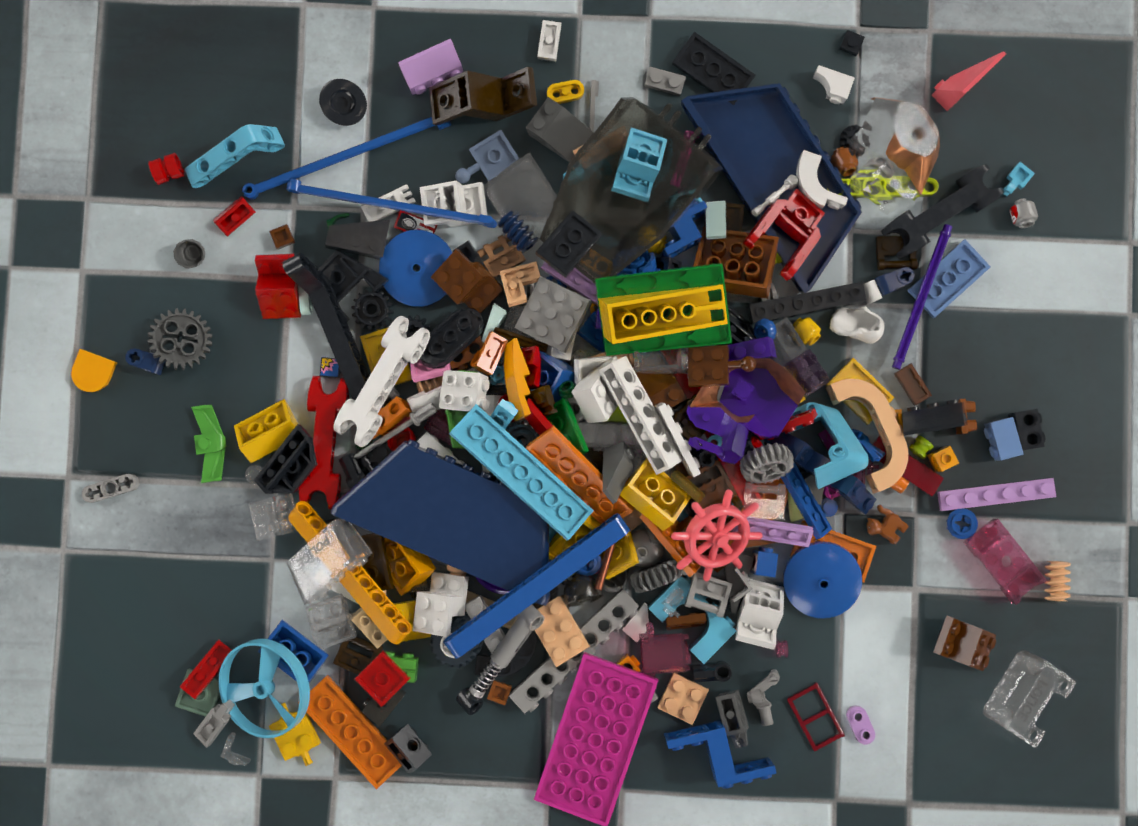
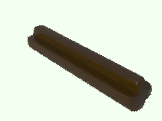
M495 327L493 330L494 333L505 338L508 342L517 338L519 345L522 347L537 346L539 351L547 352L548 344L498 327Z

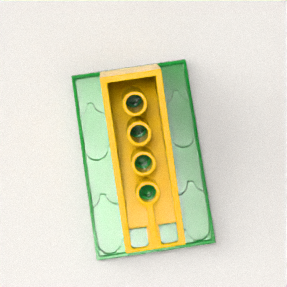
M721 263L594 278L606 356L732 343L723 264Z

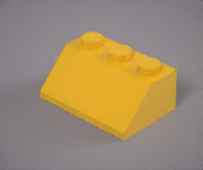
M283 399L234 425L239 449L250 463L259 460L267 454L278 450L298 422L287 401Z
M647 458L626 481L620 494L622 498L662 531L675 523L691 499V496L665 472L656 475Z

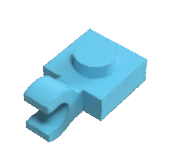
M1019 162L1006 177L1010 182L1005 186L1003 194L1007 197L1016 187L1021 190L1035 173L1022 162Z

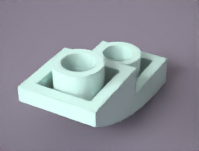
M706 202L708 207L706 210L707 239L726 238V202Z

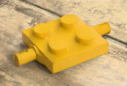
M285 702L281 705L289 712ZM289 712L294 718L296 717L297 712ZM307 712L297 726L285 734L274 738L285 761L301 756L305 766L313 763L308 752L311 748L321 744ZM281 717L278 721L270 724L269 728L270 730H282L288 728V726Z

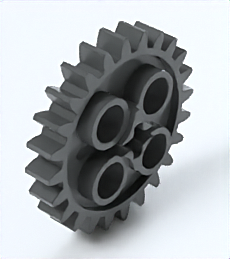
M176 308L175 314L168 310V316L160 314L161 321L154 319L156 326L150 325V329L154 332H148V337L153 339L147 341L149 345H153L149 350L150 352H155L153 355L154 359L160 357V364L166 361L167 368L173 364L175 370H177L178 366L185 370L186 365H189L192 369L193 362L200 365L199 358L206 359L204 353H210V349L207 347L212 346V342L209 341L212 339V334H207L211 331L210 327H205L207 321L200 322L201 315L194 317V311H191L188 315L186 309L179 313V310ZM171 325L177 327V330L174 332H169L166 329ZM190 328H193L197 331V333L194 335H189L186 333V331ZM179 336H182V337H183V339L181 340V342H177V339H179ZM166 344L174 345V348L168 351L163 347ZM188 346L194 349L192 353H185L183 350Z

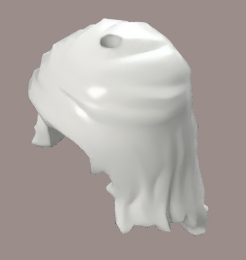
M866 306L856 309L842 307L832 314L830 320L832 332L841 336H849L868 344L877 342L882 337L885 327L882 318L871 312Z

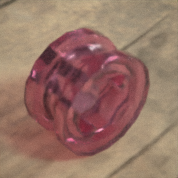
M776 640L777 658L781 656L788 658L787 640L783 642Z

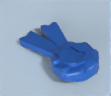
M851 429L868 454L869 459L872 462H879L886 453L871 444L869 437L862 431Z

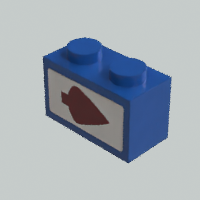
M758 547V550L753 549L752 557L754 559L750 572L760 576L776 577L778 554L774 553L773 549L767 547Z

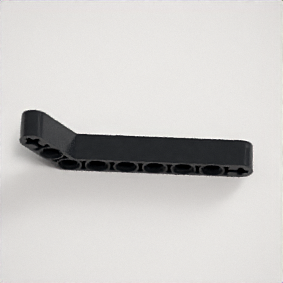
M299 253L283 261L284 271L309 295L351 397L356 400L369 378L368 371L329 279L304 254Z

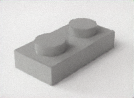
M649 67L644 87L681 96L686 76Z

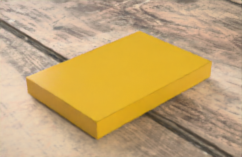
M388 328L360 336L371 373L386 349L382 347L381 341ZM409 362L395 385L412 380Z
M854 358L826 384L828 387L830 384L841 380L859 379L877 387L884 394L888 403L895 398ZM856 400L843 401L866 425L873 421L864 404Z

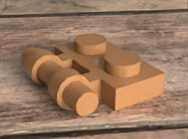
M507 235L499 236L498 240L491 244L483 245V248L477 251L480 258L485 255L489 256V259L483 261V263L494 278L500 276V271L516 267L526 261L522 252L517 251V245L509 247L508 242L511 240L507 238ZM501 246L504 248L503 251L494 255L493 251Z

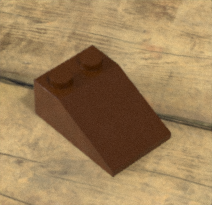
M655 352L656 360H647V358H650L649 355L631 365L653 406L665 403L673 409L687 400L678 381L657 352Z

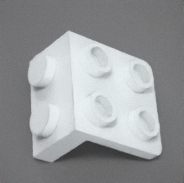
M444 371L439 407L446 410L469 412L477 404L481 409L485 410L487 407L486 392L490 385L488 376L476 372Z

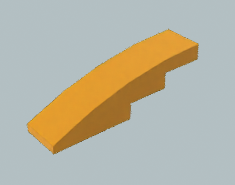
M517 338L508 342L504 349V375L508 400L519 410L514 417L515 421L531 414L525 399L530 394L525 377L530 372Z

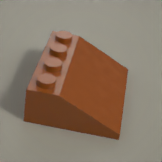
M703 227L702 238L698 245L693 267L721 263L723 264L726 293L768 299L779 237L762 235L750 250L743 244V241L749 234L747 232L726 230V238L707 239L706 227Z

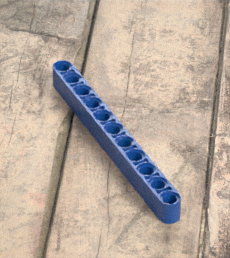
M617 513L611 516L449 635L443 643L455 658L461 657L623 538L630 531L629 527L620 514Z

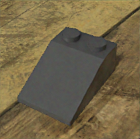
M549 97L526 126L529 136L572 165H575L577 162L573 150L592 141L596 136L593 131L568 110Z

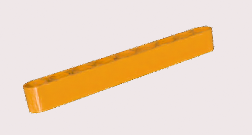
M299 501L288 516L290 523L311 548L313 546L316 548L318 542L323 543L327 535L330 543L327 546L323 544V549L317 551V555L385 637L393 644H400L411 632L410 623L312 506L305 501ZM319 543L318 549L320 550L322 545Z

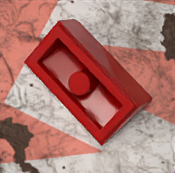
M240 196L213 221L228 237L255 214L256 211Z

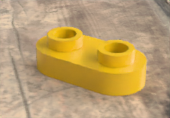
M578 80L555 83L547 89V98H551L558 104L577 101L584 95V86ZM577 89L578 93L573 94L571 91ZM559 93L560 96L555 98L553 94Z

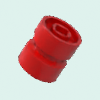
M176 153L164 156L163 160L158 158L148 162L152 177L158 185L169 182L170 177L178 179L185 176L183 166Z

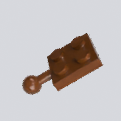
M728 345L688 348L689 387L729 385V369L742 368L746 372H751L756 368V360L751 356H745L742 360L729 361Z

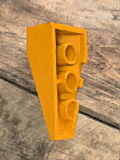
M383 537L392 581L401 596L427 580L436 570V567L427 555Z

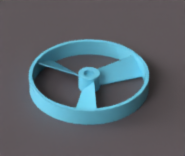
M269 639L250 640L234 648L221 665L219 693L222 703L230 699L235 704L229 712L230 718L245 732L260 738H275L293 729L305 716L310 700L308 678L298 658L284 645ZM246 646H261L259 681L256 683H229L230 668L236 654ZM281 657L293 671L299 688L300 702L295 718L271 695L275 691V684L272 680ZM253 696L258 699H264L269 696L288 728L267 730L258 727L241 713L235 702Z

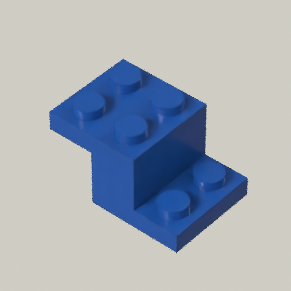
M695 201L688 206L689 209L683 212L679 210L671 215L672 218L669 219L667 228L674 240L665 244L666 247L663 250L662 257L674 258L698 245L702 236L694 221L704 216L708 208L705 201L700 203Z

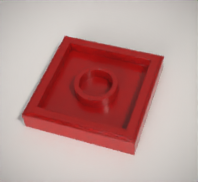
M383 650L355 680L382 707L410 680V677Z

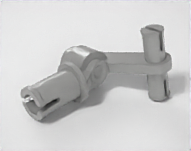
M776 669L771 670L767 677L753 687L751 691L747 692L749 703H753L759 709L762 726L774 723L770 709L772 704L765 698L764 691L778 683L780 675Z

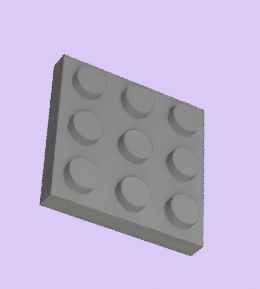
M540 276L514 328L566 353L592 301Z

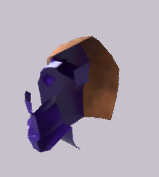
M754 358L756 360V368L751 372H746L742 368L729 369V385L724 386L719 402L717 401V394L720 386H706L700 389L690 407L688 405L687 408L689 419L694 423L695 427L722 437V445L718 446L697 437L690 438L688 444L697 450L704 449L716 454L723 462L736 464L744 456L748 432L750 431L760 438H778L806 392L783 366L770 358Z

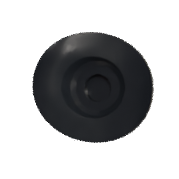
M333 79L327 82L320 92L319 104L321 110L333 123L350 126L358 123L364 117L367 110V100L363 91L355 83L346 79Z

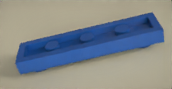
M794 462L791 472L786 473V476L781 477L806 523L808 526L813 527L814 537L820 539L831 531L832 527Z

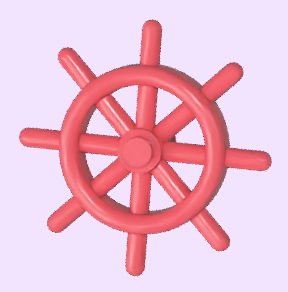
M730 489L725 491L722 503L713 504L702 509L698 502H693L691 506L696 515L690 521L686 532H674L671 535L673 540H684L688 553L687 556L677 563V569L682 570L694 560L697 564L705 567L704 581L710 580L713 568L722 567L731 562L735 567L741 569L743 564L738 557L744 551L748 541L760 540L763 537L760 532H750V525L747 517L759 508L758 503H752L741 512L737 507L730 504L733 495ZM727 515L733 516L734 518L725 525ZM718 517L717 523L711 521L712 519ZM738 525V532H730ZM697 540H706L696 548ZM734 540L733 543L729 546L728 541ZM710 548L708 556L702 555L703 552ZM718 548H722L723 552L717 554Z

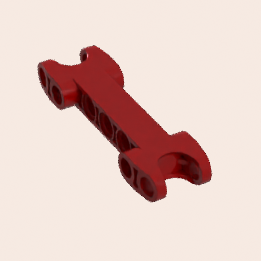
M314 375L311 379L307 398V410L316 412L313 445L317 466L299 487V501L309 503L314 492L322 491L327 497L329 510L339 500L342 476L341 474L333 473L337 433L333 427L340 409L345 401L349 399V390L344 378L340 379L334 393L326 394L322 390L321 377Z

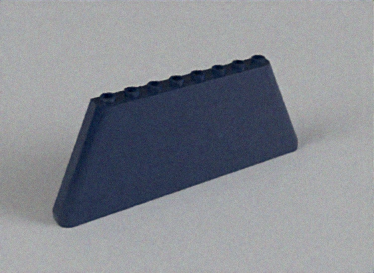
M780 83L687 96L681 100V106L755 223L759 221L771 205L766 206L757 217L752 214V210L763 204L765 199L773 192H777L784 185V181L789 175L796 176L797 164L803 150L822 156L817 169L819 183L827 191L829 190L835 194L841 193V196L847 197L848 200L842 209H832L828 207L827 203L821 209L825 214L816 226L820 230L821 238L791 278L801 294L810 291L861 215L862 207L859 201L853 199L850 194V187L847 183H843L839 170L830 163L831 158L829 154L821 149L818 137L811 133L809 123L806 119H802L796 103L791 102L788 90L785 87L782 88ZM737 100L735 105H732L728 101ZM798 184L791 190H785L779 195L778 199L787 200L795 189L799 190ZM774 221L765 234H763L779 237L777 253L781 257V264L784 267L800 245L799 242L792 239Z
M411 439L399 445L341 497L330 511L336 517L508 591L515 588L550 562L549 524L503 482L493 479V475L485 471L481 473L474 471V467L469 464H458L456 459L451 456L445 455L444 458L438 455V451L427 447V449L419 447L420 443ZM550 591L538 599L536 603L546 606L550 599Z

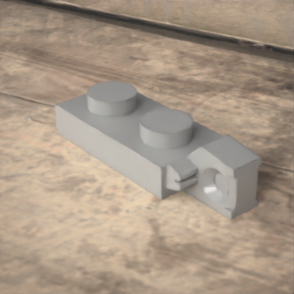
M230 699L222 703V705L218 704L212 708L193 733L206 748L213 743L231 717L229 712L235 704Z

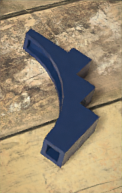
M784 431L780 433L778 438L771 440L763 439L766 445L768 443L770 445L777 443L778 445L783 444L787 446L793 455L795 464L815 476V468L831 462L827 457L815 452L806 442L789 433L785 434ZM853 475L827 485L865 515L872 509L877 500L866 489V486Z

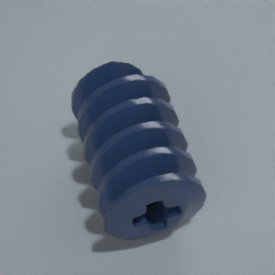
M510 211L498 221L497 225L499 228H503L502 232L507 234L509 240L512 239L511 243L517 245V251L524 253L532 248L539 238L535 237L532 239L531 237L534 232H526L529 229L528 225L522 227L525 222L524 219L517 221L520 214L513 215L514 211Z

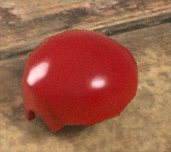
M407 427L387 440V444L393 452L404 441H409V439L416 441V436Z

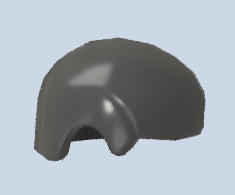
M186 239L179 242L173 251L175 261L184 268L197 267L205 259L204 247L194 239Z
M625 570L610 579L605 578L602 590L608 593L621 591L627 583L628 571Z

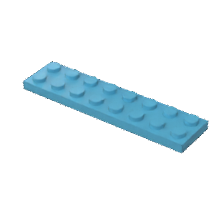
M477 404L449 433L565 540L568 541L594 511Z

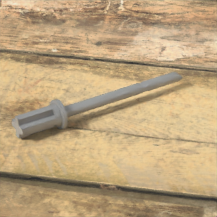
M430 402L415 413L411 412V419L355 454L354 457L357 459L361 458L412 424L419 426L422 421L436 413L437 408Z

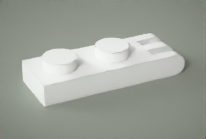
M404 185L379 197L381 199L410 204L416 202L414 198L406 200L412 196L411 191L403 194V192L409 189L408 185ZM370 205L361 206L368 222L380 221L399 211Z

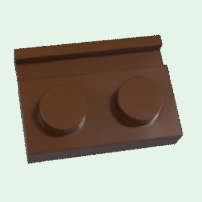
M690 613L685 616H669L665 622L666 631L705 626L706 615L705 613Z

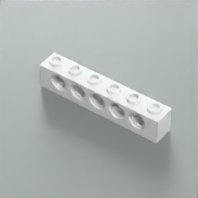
M624 356L600 369L599 371L656 475L683 461L628 358Z

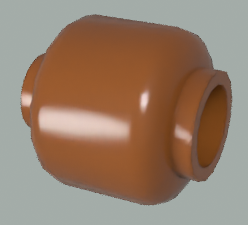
M844 147L837 148L833 152L830 161L832 166L836 167L844 177L853 174L859 164L853 150Z

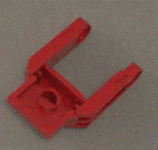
M795 189L787 200L778 199L767 208L745 238L743 244L751 250L754 247L753 244L765 234L774 221L777 226L800 244L779 273L782 278L788 281L798 271L821 238L820 230L816 226L825 213L802 192Z

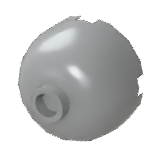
M640 529L632 534L639 563L635 566L649 568L656 565L662 559L665 547L650 543L647 529Z

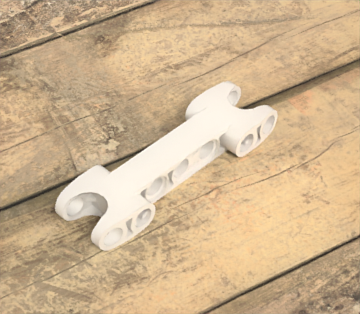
M404 316L397 317L387 329L381 341L382 347L386 348L357 399L350 398L345 401L334 422V431L339 434H344L351 426L356 424L357 431L354 443L359 447L366 446L375 436L383 420L378 415V412L407 363L415 364L422 356L429 342L430 332L425 328H420L413 336L407 338L406 332L409 320Z

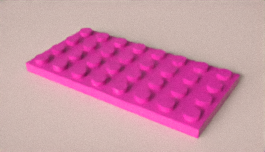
M584 652L534 800L601 826H608L659 679Z

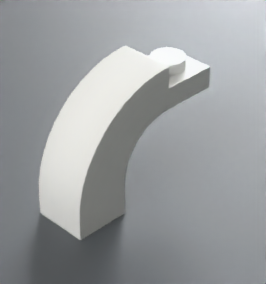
M803 150L796 169L800 192L820 209L826 203L832 209H842L846 205L848 198L827 191L818 181L817 169L822 156Z

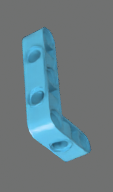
M248 124L232 133L184 170L192 187L199 188L206 185L252 151L277 152L283 149L285 144L277 127Z

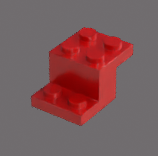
M294 254L255 255V264L258 271L255 292L263 319L301 318L298 284L286 274L283 268V261L295 256Z

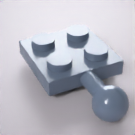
M499 130L469 149L476 164L467 169L461 168L457 170L455 178L459 183L464 184L470 180L472 174L481 170L490 183L521 164V161L502 130Z

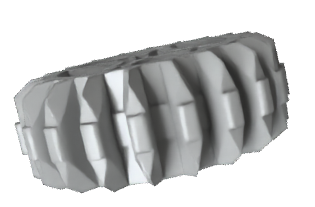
M768 443L765 446L761 445L759 448H754L753 451H748L743 456V459L740 460V470L747 482L751 484H766L776 479L779 480L780 477H785L786 473L791 472V469L794 467V458L787 446L783 444L778 445L777 443L770 445Z

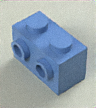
M1013 417L985 424L984 434L989 439L991 446L989 451L995 461L1024 455Z

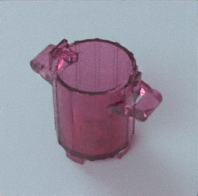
M647 623V633L639 634L643 669L641 673L656 678L655 674L686 672L690 670L689 665L686 664L691 663V654L688 652L687 641H684V639H689L688 634L653 635L654 626L652 623Z

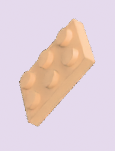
M561 596L548 602L546 606L543 605L537 609L544 616V621L535 632L556 667L590 647Z

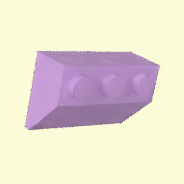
M451 39L398 62L412 95L422 94L427 88L463 72L461 62Z

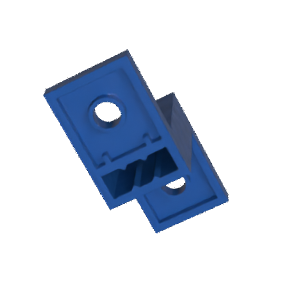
M720 720L664 733L668 749L672 748L673 751L683 749L684 745L688 744L692 746L701 745L705 741L713 777L718 787L723 789L733 787L734 783L741 782V784L751 783L755 778L768 779L772 777V774H776L775 765L769 757L733 765L725 727Z

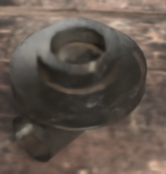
M426 580L414 586L410 590L411 597L416 599L417 592L430 591L428 581Z

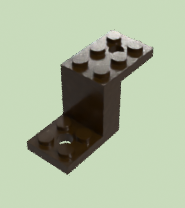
M525 67L502 78L467 70L429 87L433 125H441L463 115L500 121L537 106L532 67Z

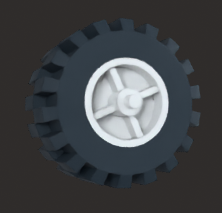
M470 616L452 617L450 635L470 621ZM432 634L430 637L432 638L430 646H433L431 651L436 654L435 658L437 660L440 659L443 665L448 664L449 668H453L454 665L456 668L468 665L481 651V646L484 640L461 657L455 658L443 643L447 637Z

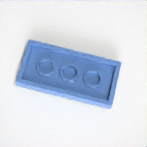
M966 239L961 241L940 261L923 307L932 318L940 314L991 267ZM924 276L907 290L915 300Z

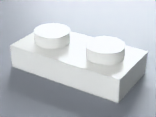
M543 20L538 59L556 62L561 32L560 22Z

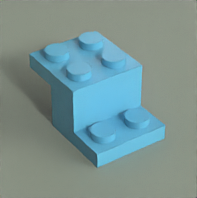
M631 127L625 148L619 159L611 191L648 202L653 183L660 171L667 139Z

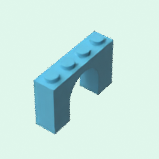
M685 575L671 582L650 603L648 609L663 622L677 607L685 604L692 580ZM695 593L694 599L708 603L705 600L707 597ZM705 611L707 615L706 629L689 647V650L703 664L736 632L733 628L735 623L728 616L724 619L723 617H717L714 613Z

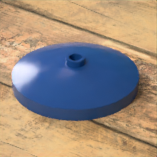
M409 230L395 236L385 246L383 258H380L379 273L389 279L384 285L387 292L397 301L409 306H426L442 299L447 293L431 276L453 253L448 244L436 234L425 230ZM416 264L420 266L418 272L413 269Z
M832 542L810 543L809 547L803 546L799 548L789 558L783 573V585L789 601L797 610L814 618H831L844 613L856 602L862 588V573L854 556L844 547Z

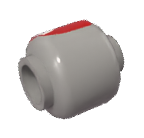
M1025 198L1015 201V204L1010 208L1013 224L1019 226V228L1033 226L1038 219L1035 203Z

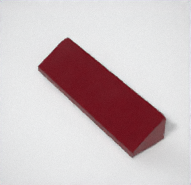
M879 435L873 442V445L886 453L885 446ZM887 453L880 459V462L885 464ZM908 454L907 466L902 477L930 496H933L944 477Z

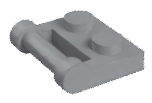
M696 572L693 574L684 606L705 610L722 618L725 613L732 583L713 577L709 581H704L703 574ZM695 593L720 601L719 606L694 599Z

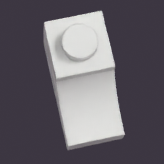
M818 65L813 79L820 82L825 88L826 99L837 105L845 103L854 77Z

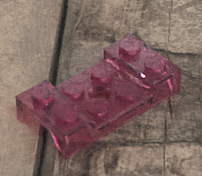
M993 518L976 531L973 536L963 542L971 553L981 561L1000 585L1001 591L1013 604L1017 605L1020 603L1023 595L1035 586L1047 581L999 519ZM1005 556H1008L1011 560L1010 565L1004 567L1002 564V559Z

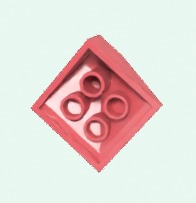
M1003 51L949 77L946 81L942 79L934 87L936 91L931 96L948 111L1006 53Z

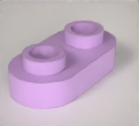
M857 705L850 707L847 710L846 717L856 740L864 745L872 743L875 739V731L866 711ZM860 713V719L855 720V715ZM868 732V737L863 738V733Z

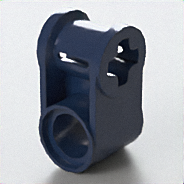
M903 267L891 273L881 275L874 280L881 296H884L911 283L915 275L912 269ZM906 274L907 278H900L901 275Z
M130 349L125 356L128 364L161 375L165 362L159 363L160 357L154 359V353L139 349ZM134 355L140 357L139 361L133 359Z

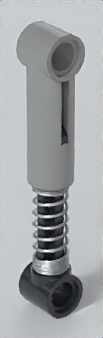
M530 605L517 615V620L491 654L490 664L486 665L487 668L483 669L484 672L480 673L481 676L477 677L478 680L474 681L475 684L463 689L456 697L457 703L468 715H473L480 710L483 705L482 697L486 692L485 689L489 688L488 685L492 684L491 681L495 680L494 677L498 676L501 669L508 666L532 631L542 625L544 616L533 605Z

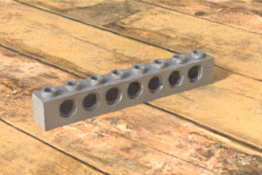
M624 589L617 592L580 627L584 636L588 633H592L595 636V640L589 643V648L581 652L580 655L566 661L567 666L562 670L555 666L549 656L509 694V697L524 714L528 710L530 712L535 710L539 705L538 701L542 697L546 699L553 692L552 688L556 684L560 686L568 678L566 675L571 670L575 672L579 668L584 652L593 655L596 652L594 648L599 644L604 645L610 639L608 635L613 630L615 632L619 631L624 626L623 621L627 617L631 619L637 614L639 605ZM617 606L623 608V614L619 617L614 616L612 613L613 609ZM601 620L609 622V627L606 630L598 627ZM548 673L553 679L551 682L545 683L541 678L542 675ZM530 687H535L538 690V694L530 696L527 690Z

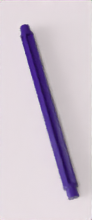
M944 224L942 231L939 233L940 236L898 350L893 358L892 368L900 370L902 363L905 362V356L948 239L951 237V225Z

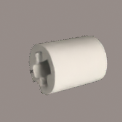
M875 280L863 284L867 305L882 299Z

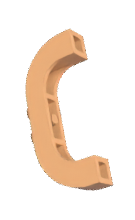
M845 379L830 384L826 387V390L833 405L846 400H856L867 407L885 446L887 457L881 469L865 477L873 494L891 487L902 477L908 462L907 443L903 436V428L897 423L894 408L889 405L886 397L877 387L866 381Z

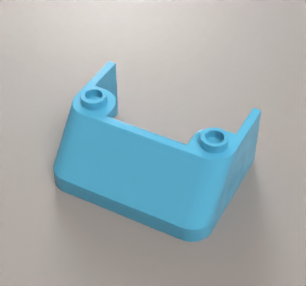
M809 402L797 407L792 416L815 408L818 415L813 421L821 420L836 444L828 451L831 462L814 469L816 486L820 489L865 469L869 464L868 454L837 409ZM803 425L796 426L794 431L803 428Z

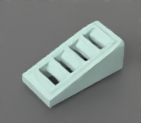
M495 303L492 306L482 336L483 343L489 332H493L495 327L499 328L507 316L506 310Z

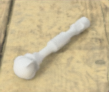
M789 175L784 181V185L777 192H773L767 197L763 204L754 208L752 214L757 217L766 206L775 202L785 190L795 188L799 181L798 177Z

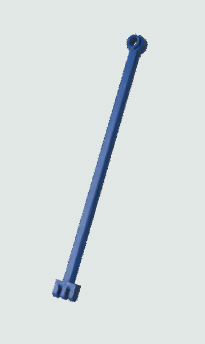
M432 117L255 185L247 183L242 188V192L245 193L243 195L253 200L258 197L259 193L290 182V179L303 177L436 125H433ZM448 121L437 126L441 130L449 127L451 123ZM249 187H251V188H252V192H251V193H246V192H247V189H248Z
M290 179L286 188L287 191L296 194H307L468 222L488 228L497 227V222L488 215L480 214L479 216L301 185L302 182L296 179Z

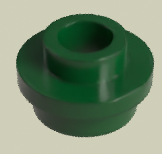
M572 381L563 382L559 386L561 398L570 399L574 397L572 390L576 384Z

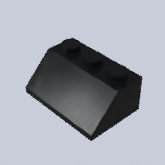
M958 399L946 401L947 405L939 406L938 403L927 404L926 409L919 410V406L907 408V412L902 413L904 436L968 425L964 402L959 403Z

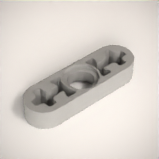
M124 474L86 486L82 491V498L86 502L94 503L128 493L138 488L139 479L134 474ZM128 479L133 480L130 486L120 485V483L127 482ZM109 483L115 485V491L112 494L106 491V486ZM91 490H101V493L93 495V497H89L88 495L89 493H91Z

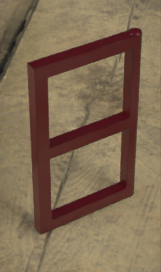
M817 682L787 698L814 752L845 736ZM816 689L826 709L803 721L793 700ZM829 713L839 733L815 745L805 725Z

